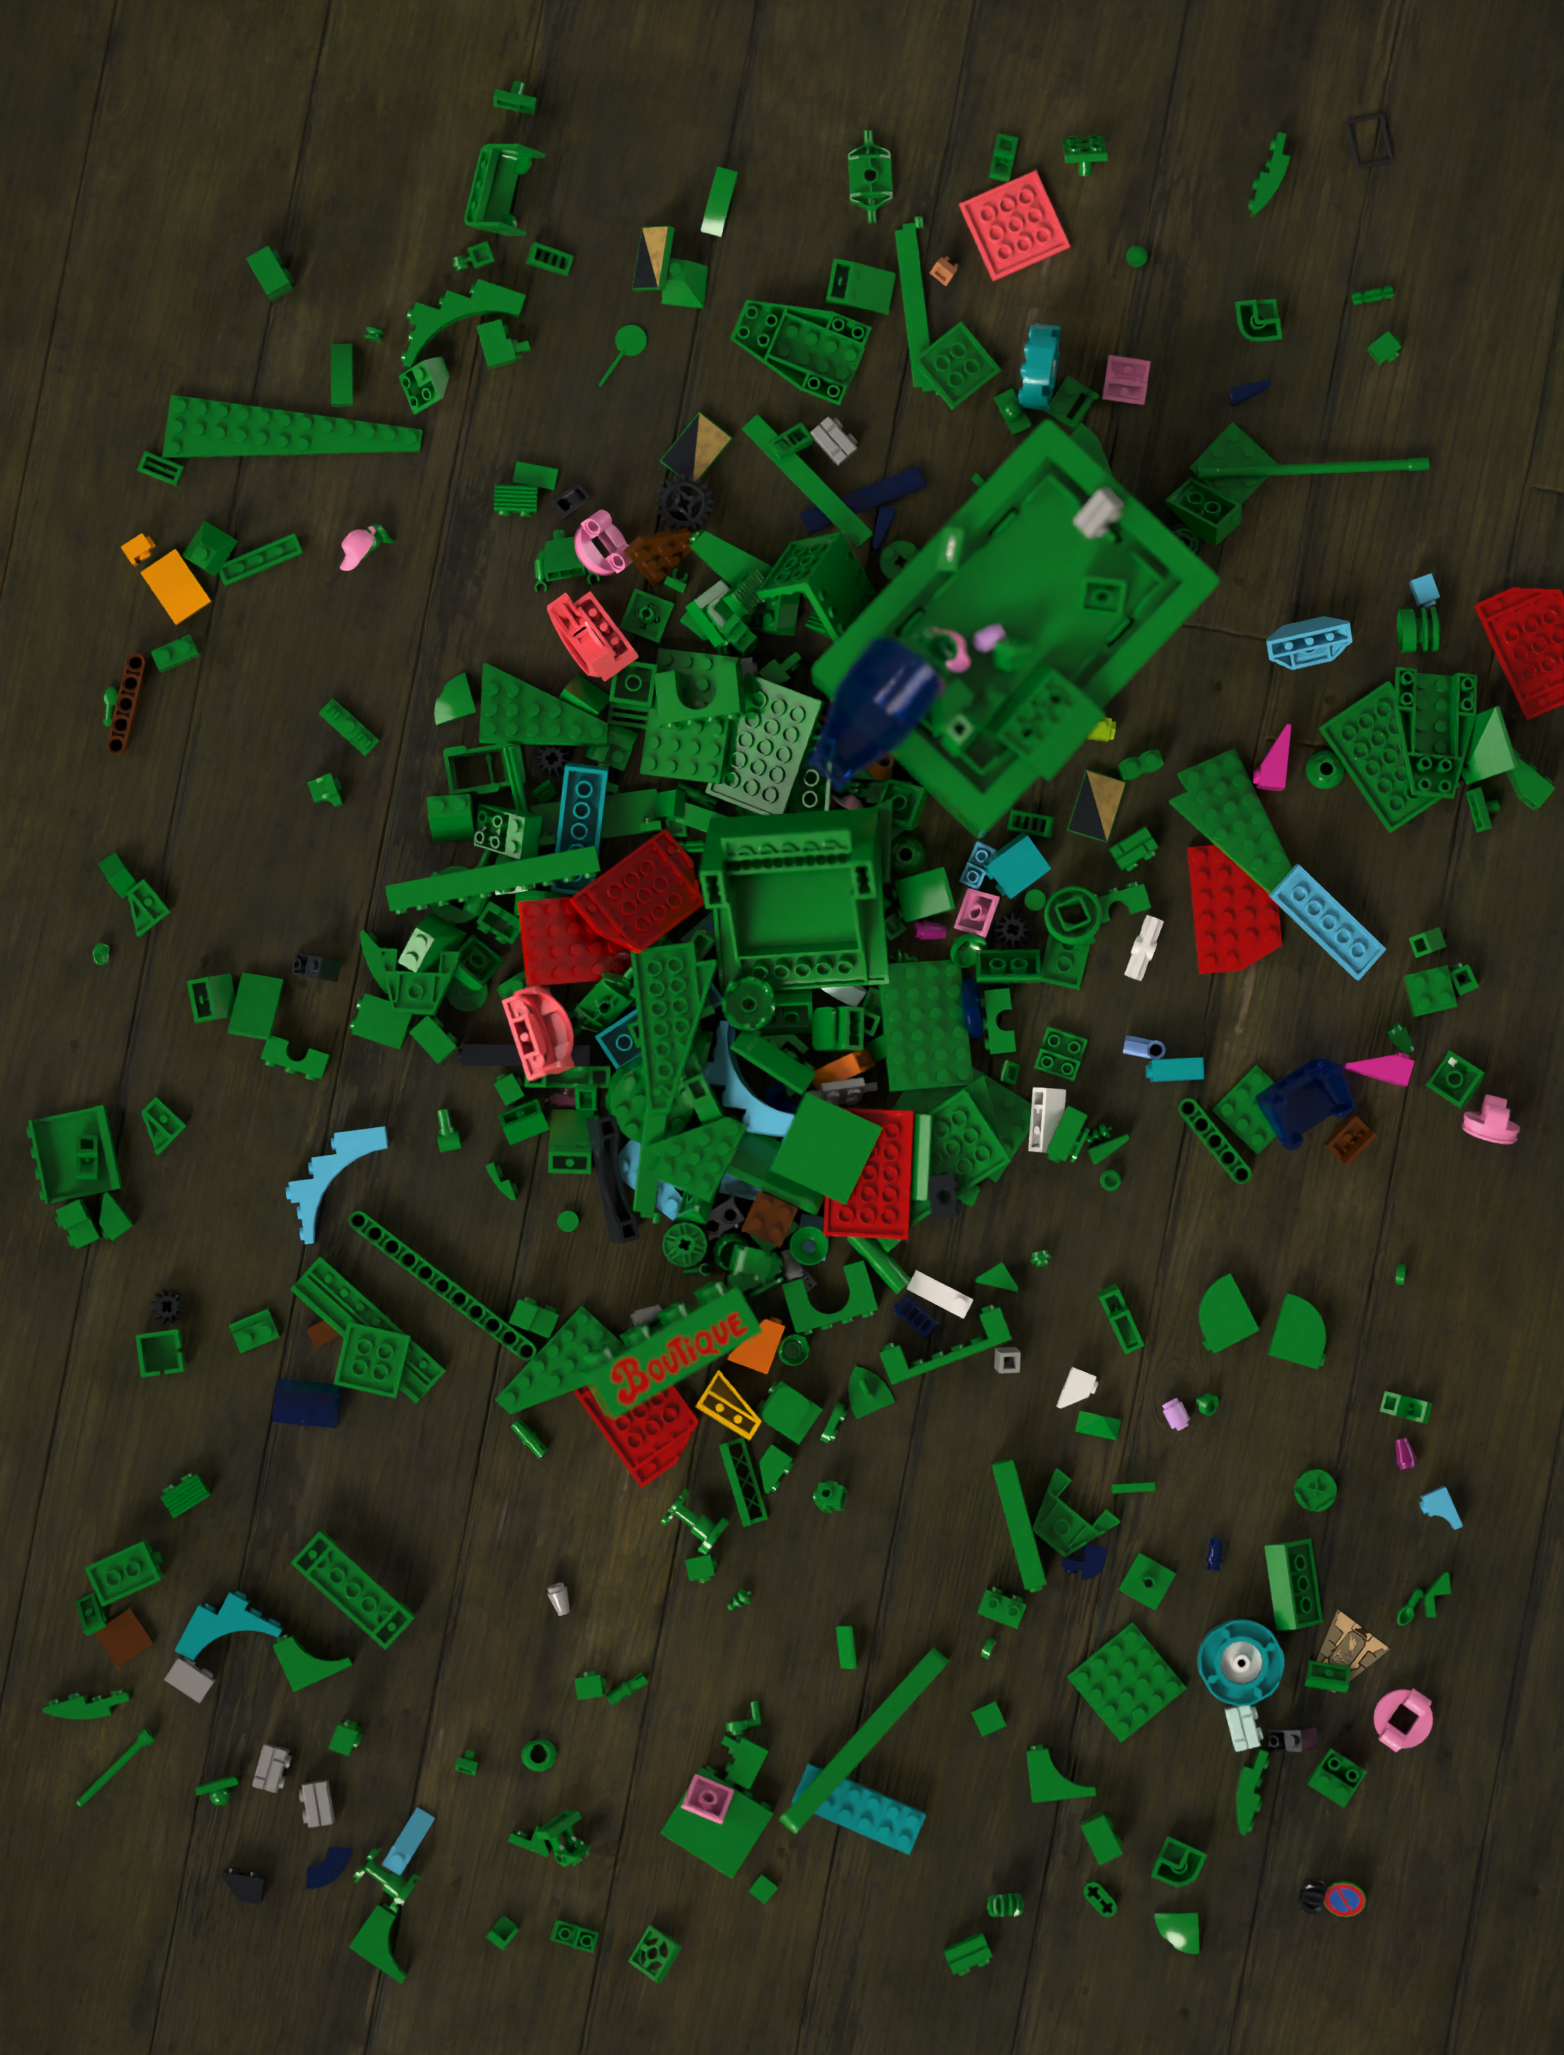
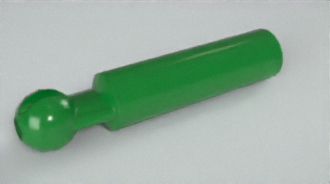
M846 1237V1240L895 1294L900 1292L911 1281V1278L874 1238Z

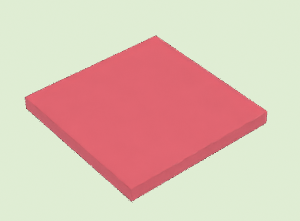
M1037 170L959 204L993 282L1071 247Z

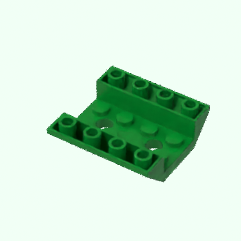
M1040 662L984 728L1000 742L1003 741L1025 759L1035 771L1050 781L1106 715L1055 670ZM1059 695L1062 697L1061 703L1056 706L1050 703L1051 698ZM1024 729H1033V735L1030 738H1023L1022 732Z

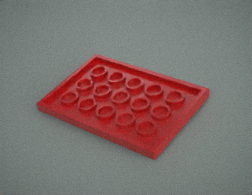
M571 897L518 902L527 987L600 981L602 979V972L622 975L632 966L631 950L596 934L569 902Z
M842 1108L881 1126L882 1130L846 1205L825 1196L823 1236L909 1240L915 1111Z

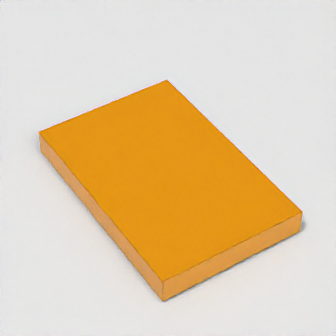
M176 549L140 572L176 625L212 602Z

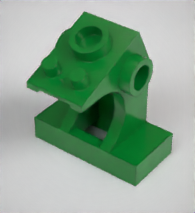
M565 1810L535 1831L538 1839L549 1840L555 1853L556 1861L562 1864L563 1867L570 1863L575 1866L584 1859L582 1857L583 1854L585 1857L590 1855L588 1851L592 1846H585L580 1838H575L572 1831L573 1824L581 1819L579 1811ZM561 1834L563 1835L564 1840L566 1842L564 1846L560 1841Z

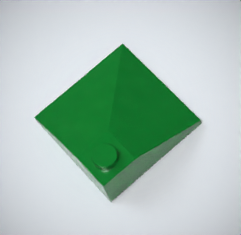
M1499 706L1476 715L1461 770L1466 785L1494 777L1518 767Z

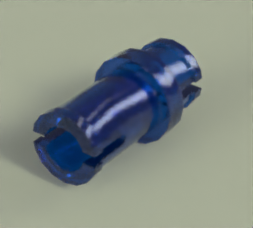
M1209 1538L1206 1570L1220 1571V1563L1223 1562V1559H1221L1223 1539Z

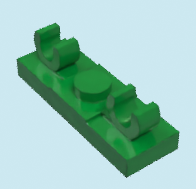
M333 698L318 713L365 757L380 742Z

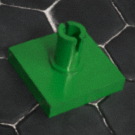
M1138 1552L1118 1590L1156 1611L1176 1573Z

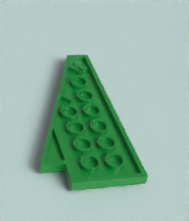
M1235 748L1179 772L1177 776L1186 793L1170 799V805L1270 894L1292 870V867Z
M694 942L646 948L640 954L631 950L649 1116L671 1113L716 971V959L697 962Z

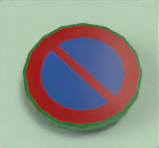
M1334 1882L1326 1888L1325 1907L1337 1916H1355L1365 1907L1366 1897L1364 1891L1352 1882Z

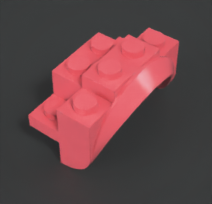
M533 986L514 992L515 996L502 1000L528 1081H533L548 1074H558L575 1067L571 1056L574 1042L572 1025L562 1005L551 995L549 987Z

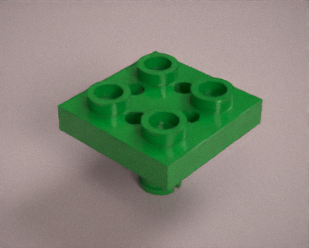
M1090 135L1086 138L1070 136L1067 139H1062L1065 163H1079L1078 173L1080 176H1090L1092 174L1091 162L1108 161L1104 137Z
M635 588L619 628L659 644L675 604ZM655 618H656V621H658V618H659V619H660V622H659V623H655V622H654ZM643 624H646V628L641 629L640 625L644 628Z

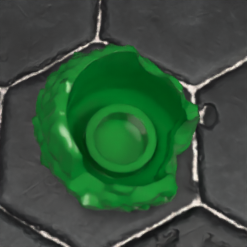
M738 1233L724 1234L716 1241L713 1247L715 1263L727 1271L733 1272L729 1267L734 1245L749 1247L748 1241Z

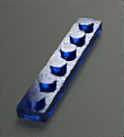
M917 466L839 498L856 515L926 487V484ZM817 506L800 513L808 533L833 524Z

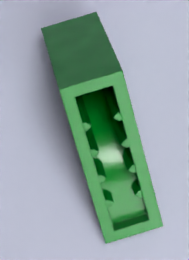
M288 1634L276 1638L277 1643L273 1644V1648L293 1692L354 1664L351 1656L335 1660L314 1656L299 1644L294 1635L290 1637Z
M1043 1744L1030 1745V1749H1026L1032 1803L1096 1796L1094 1785L1078 1784L1062 1776L1052 1764L1048 1748L1043 1747Z
M379 1902L349 1948L402 1984L407 1973L395 1961L389 1942L391 1925L397 1914L389 1908L390 1905L384 1902L382 1904Z

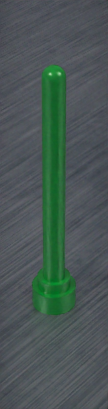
M143 1728L138 1733L137 1741L77 1799V1806H84L142 1747L150 1746L156 1740L154 1735L148 1729Z

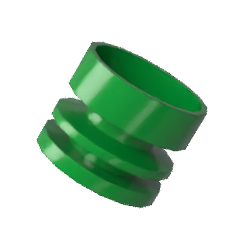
M1424 607L1420 608L1419 617L1415 616L1413 608L1398 609L1397 633L1401 653H1415L1417 643L1421 644L1423 652H1427L1428 642L1431 651H1438L1441 629L1435 607H1429L1428 617Z
M683 1222L675 1224L668 1229L663 1238L662 1247L665 1256L670 1262L676 1266L688 1267L702 1260L706 1254L708 1243L706 1235L700 1227L693 1223ZM681 1239L691 1242L688 1246L689 1250L685 1251L684 1248H679Z

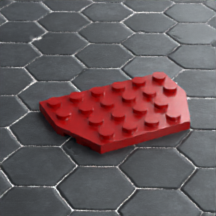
M1513 587L1475 604L1474 608L1525 720L1528 721L1564 705V596L1561 589Z
M666 828L569 900L596 934L638 954L704 905L702 895L699 892V883L696 880L693 869V860Z
M1217 846L1188 847L1187 853L1199 974L1241 971L1282 946L1279 907L1269 897V894Z
M587 1385L573 1391L641 1488L677 1463L699 1422L674 1385L662 1390L615 1419L604 1415Z

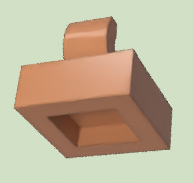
M948 256L945 258L940 257L930 272L931 275L945 286L950 283L958 270L957 263L952 266L947 262L949 260Z

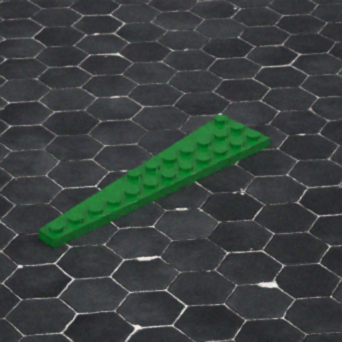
M171 395L162 458L420 452L423 430Z

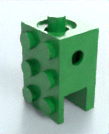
M147 1539L85 1567L102 1607L164 1579L159 1564L164 1562L159 1551L153 1553Z

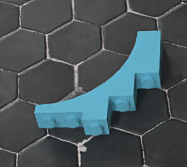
M720 1020V1026L716 1030L717 1044L713 1050L714 1062H707L705 1068V1076L709 1085L726 1087L722 1093L724 1107L746 1111L743 1115L742 1123L747 1125V1132L784 1137L794 1115L780 1112L770 1107L749 1087L741 1073L736 1052L730 1048L735 1041V1027L728 1021Z
M385 1126L334 1133V1138H331V1146L333 1151L336 1150V1154L311 1157L312 1162H308L309 1173L314 1176V1179L289 1182V1186L286 1187L287 1199H291V1203L300 1202V1206L297 1207L298 1219H302L303 1228H300L301 1241L305 1240V1244L315 1243L317 1211L322 1197L332 1180L357 1158L373 1151L389 1148Z

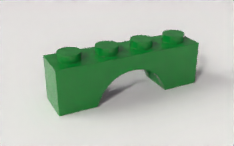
M574 1067L558 1074H548L533 1081H528L525 1073V1087L575 1088V1084L597 1085V1088H609L611 1084V1067Z

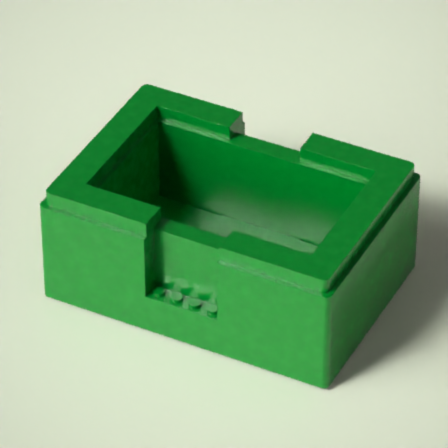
M1050 420L1044 421L945 526L966 530L958 574L936 570L944 532L943 528L813 666L812 671L813 686L892 755L894 761L921 787L926 788L927 792L978 839L983 838L1041 775L1025 759L1003 741L1000 742L985 728L974 738L962 754L955 758L942 744L944 735L940 733L935 738L932 734V704L940 694L957 678L975 696L970 702L974 705L989 685H993L1007 696L1000 706L1001 708L1041 662L1055 670L1102 710L1118 691L1138 674L1200 608L1219 583V578ZM1108 488L1124 504V507L1120 510L1122 514L1116 521L1109 523L1107 526L1109 529L1101 538H1088L1073 520L1099 489ZM1083 575L1127 580L1122 616L1078 611ZM999 624L1005 637H1022L1034 641V650L1026 656L1025 668L1006 671L995 667V648L986 653H983L982 650L977 651L972 641L975 639L974 634L990 625L995 626ZM927 625H932L939 631H954L966 643L964 652L969 659V667L961 672H951L926 713L904 742L886 730L907 695L911 693L919 678L923 676L933 658L939 661L929 651L926 640L918 641L913 635L919 633ZM1055 695L1051 698L1050 703L1055 706L1059 705L1062 697ZM901 718V721H898L897 723H906V722ZM1026 728L1022 732L1023 738H1030L1033 735V729Z

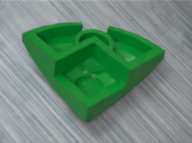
M462 673L451 679L443 687L444 690L435 704L436 725L477 713L466 674Z
M1198 1912L1154 1913L1157 1928L1163 1938H1166L1173 1944L1174 1948L1182 1952L1199 1954Z

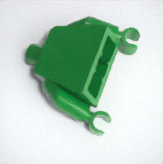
M564 530L554 531V540L545 542V548L540 550L535 560V578L538 579L534 587L535 591L538 593V585L543 584L545 592H547L548 584L546 582L584 576L586 571H588L586 579L590 585L589 578L591 575H595L597 582H599V575L588 570L579 560L574 547V537L566 538Z

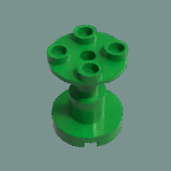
M685 1488L660 1522L666 1525L675 1514L692 1527L690 1531L692 1534L703 1541L697 1551L705 1555L727 1527L729 1521L722 1517L715 1524L704 1515L698 1517L682 1504L690 1494V1491Z
M380 1847L378 1850L374 1848L366 1858L369 1862L365 1868L361 1865L353 1877L356 1878L355 1883H357L364 1872L383 1884L381 1889L395 1898L389 1908L396 1913L398 1910L395 1907L397 1903L399 1905L403 1904L416 1886L413 1881H419L421 1877L413 1873L407 1881L395 1872L390 1874L373 1861L381 1850Z

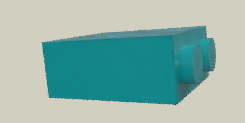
M1024 832L982 862L986 867L983 871L990 880L994 878L998 883L995 886L1002 897L1006 895L1010 899L1051 870V867Z
M1203 1057L1150 1060L1149 1065L1145 1066L1146 1078H1150V1082L1204 1079Z

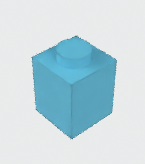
M1432 573L1409 582L1417 606L1423 605L1424 608L1436 604L1435 600L1440 598Z

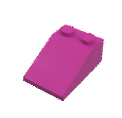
M1287 724L1282 729L1258 769L1254 771L1253 783L1256 784V789L1273 791L1285 789L1291 724Z
M1398 1052L1391 1056L1343 1064L1342 1069L1403 1087L1408 1085L1414 1061L1409 1060L1410 1055Z

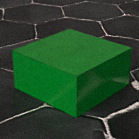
M679 790L658 792L655 808L656 819L663 822L683 819L685 793Z
M995 1700L971 1711L982 1737L1006 1726Z

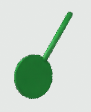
M626 325L617 332L615 344L620 353L600 381V387L603 386L623 355L635 356L645 349L647 337L640 327Z

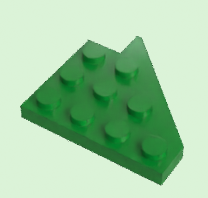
M726 1117L646 1146L645 1150L660 1157L652 1174L653 1178L711 1203L748 1128L747 1125Z

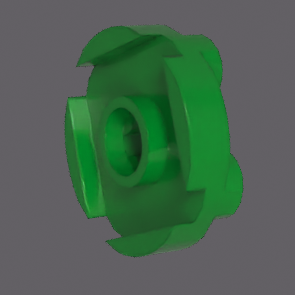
M895 541L883 549L880 557V569L886 578L894 581L920 552L915 545L906 541ZM900 556L907 560L903 568L895 565V561Z

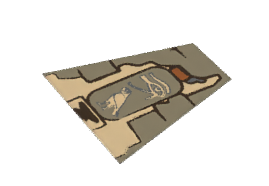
M1337 1609L1316 1661L1351 1667V1681L1390 1649Z

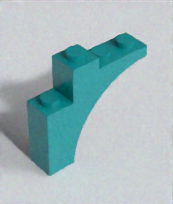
M238 1590L235 1593L231 1591L219 1613L215 1612L217 1608L208 1603L198 1605L174 1651L194 1661L207 1644L227 1633L253 1630L271 1634L278 1638L284 1628L280 1627L281 1623L273 1618L267 1620L261 1617L262 1613L254 1608L246 1609L250 1603L246 1599L247 1595Z

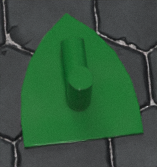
M858 1366L854 1367L849 1381L848 1394L856 1420L895 1402L885 1382L876 1374Z

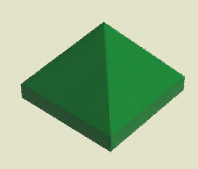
M549 779L540 783L531 791L540 804L546 803L558 794Z
M1005 1060L999 1069L1000 1081L1015 1085L1020 1064Z

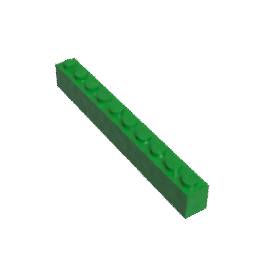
M592 846L387 885L385 888L390 911L402 914L407 913L408 908L411 907L423 910L428 909L429 904L437 903V906L449 905L450 900L458 899V902L470 901L471 896L479 895V898L491 897L492 892L500 891V894L512 893L513 888L521 887V890L533 889L534 884L542 883V886L554 885V880L563 879V882L575 881V876L584 875V878L596 877V872H600L601 869L597 848Z

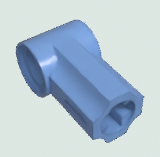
M1126 1035L1123 1053L1160 1060L1165 1055V1046L1160 1041ZM1159 1045L1162 1048V1053L1159 1056L1151 1055V1046Z

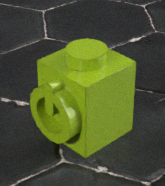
M1104 718L1087 739L1106 742L1114 740L1116 722L1112 721L1111 718Z

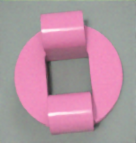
M598 510L581 523V526L575 533L574 547L579 560L588 570L598 575L606 576L615 572L619 573L632 563L624 552L629 545L626 544L618 528L612 524V519L608 512ZM596 536L599 537L610 553L605 559L591 541Z
M1488 1094L1484 1097L1481 1112H1465L1464 1123L1461 1124L1463 1130L1467 1133L1501 1144H1513L1516 1142L1520 1127L1508 1120L1510 1109L1506 1108L1507 1099Z
M1414 1688L1411 1691L1400 1689L1386 1694L1378 1702L1374 1712L1375 1728L1380 1735L1378 1740L1395 1752L1400 1748H1410L1420 1744L1426 1739L1432 1728L1433 1716L1430 1708L1432 1701ZM1401 1703L1418 1715L1406 1734L1388 1723Z

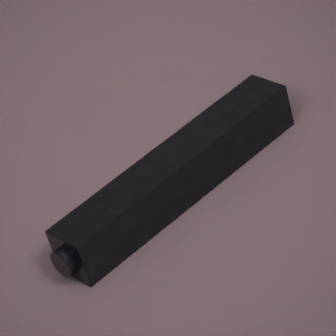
M462 1044V1049H458V1061H462V1066H523L516 1045ZM573 1045L571 1056L575 1067L590 1066L591 1046Z

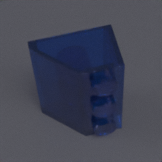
M278 1379L272 1422L338 1428L342 1386Z

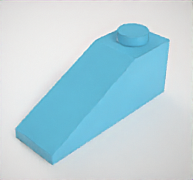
M417 1807L382 1865L401 1875L435 1817Z

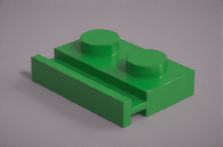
M269 1309L229 1325L240 1354L280 1337Z

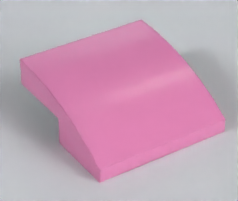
M1108 355L1102 399L1144 405L1151 361Z

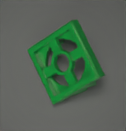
M649 1925L628 1962L653 1981L661 1984L682 1946L677 1944L678 1941L672 1939L671 1936ZM659 1938L655 1945H647L653 1939ZM664 1943L667 1944L668 1948L666 1958L662 1956L661 1951ZM656 1948L658 1951L656 1958L650 1959L649 1953L651 1949ZM644 1951H645V1957H646V1961H645V1962H643V1952H644ZM658 1961L662 1964L657 1970L650 1968L653 1962Z

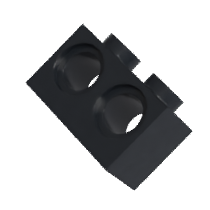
M731 1193L712 1206L708 1221L715 1220L719 1226L710 1227L708 1222L707 1224L698 1223L709 1241L713 1238L717 1240L726 1234V1230L731 1227L735 1229L744 1223L746 1212L735 1195ZM732 1209L736 1212V1215L730 1217L725 1211Z

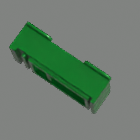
M496 744L466 749L465 746H457L444 749L443 754L450 795L475 792L486 794L497 792L500 788L511 787L503 753V747L513 745L515 748L522 784L526 785L520 744ZM501 751L506 782L494 783L491 766L492 757L489 753ZM486 754L485 759L488 762L491 784L459 789L454 759Z

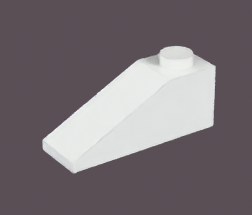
M1033 1087L1028 1151L1046 1152L1065 1111L1066 1090Z
M917 1270L906 1288L963 1319L973 1302V1299Z

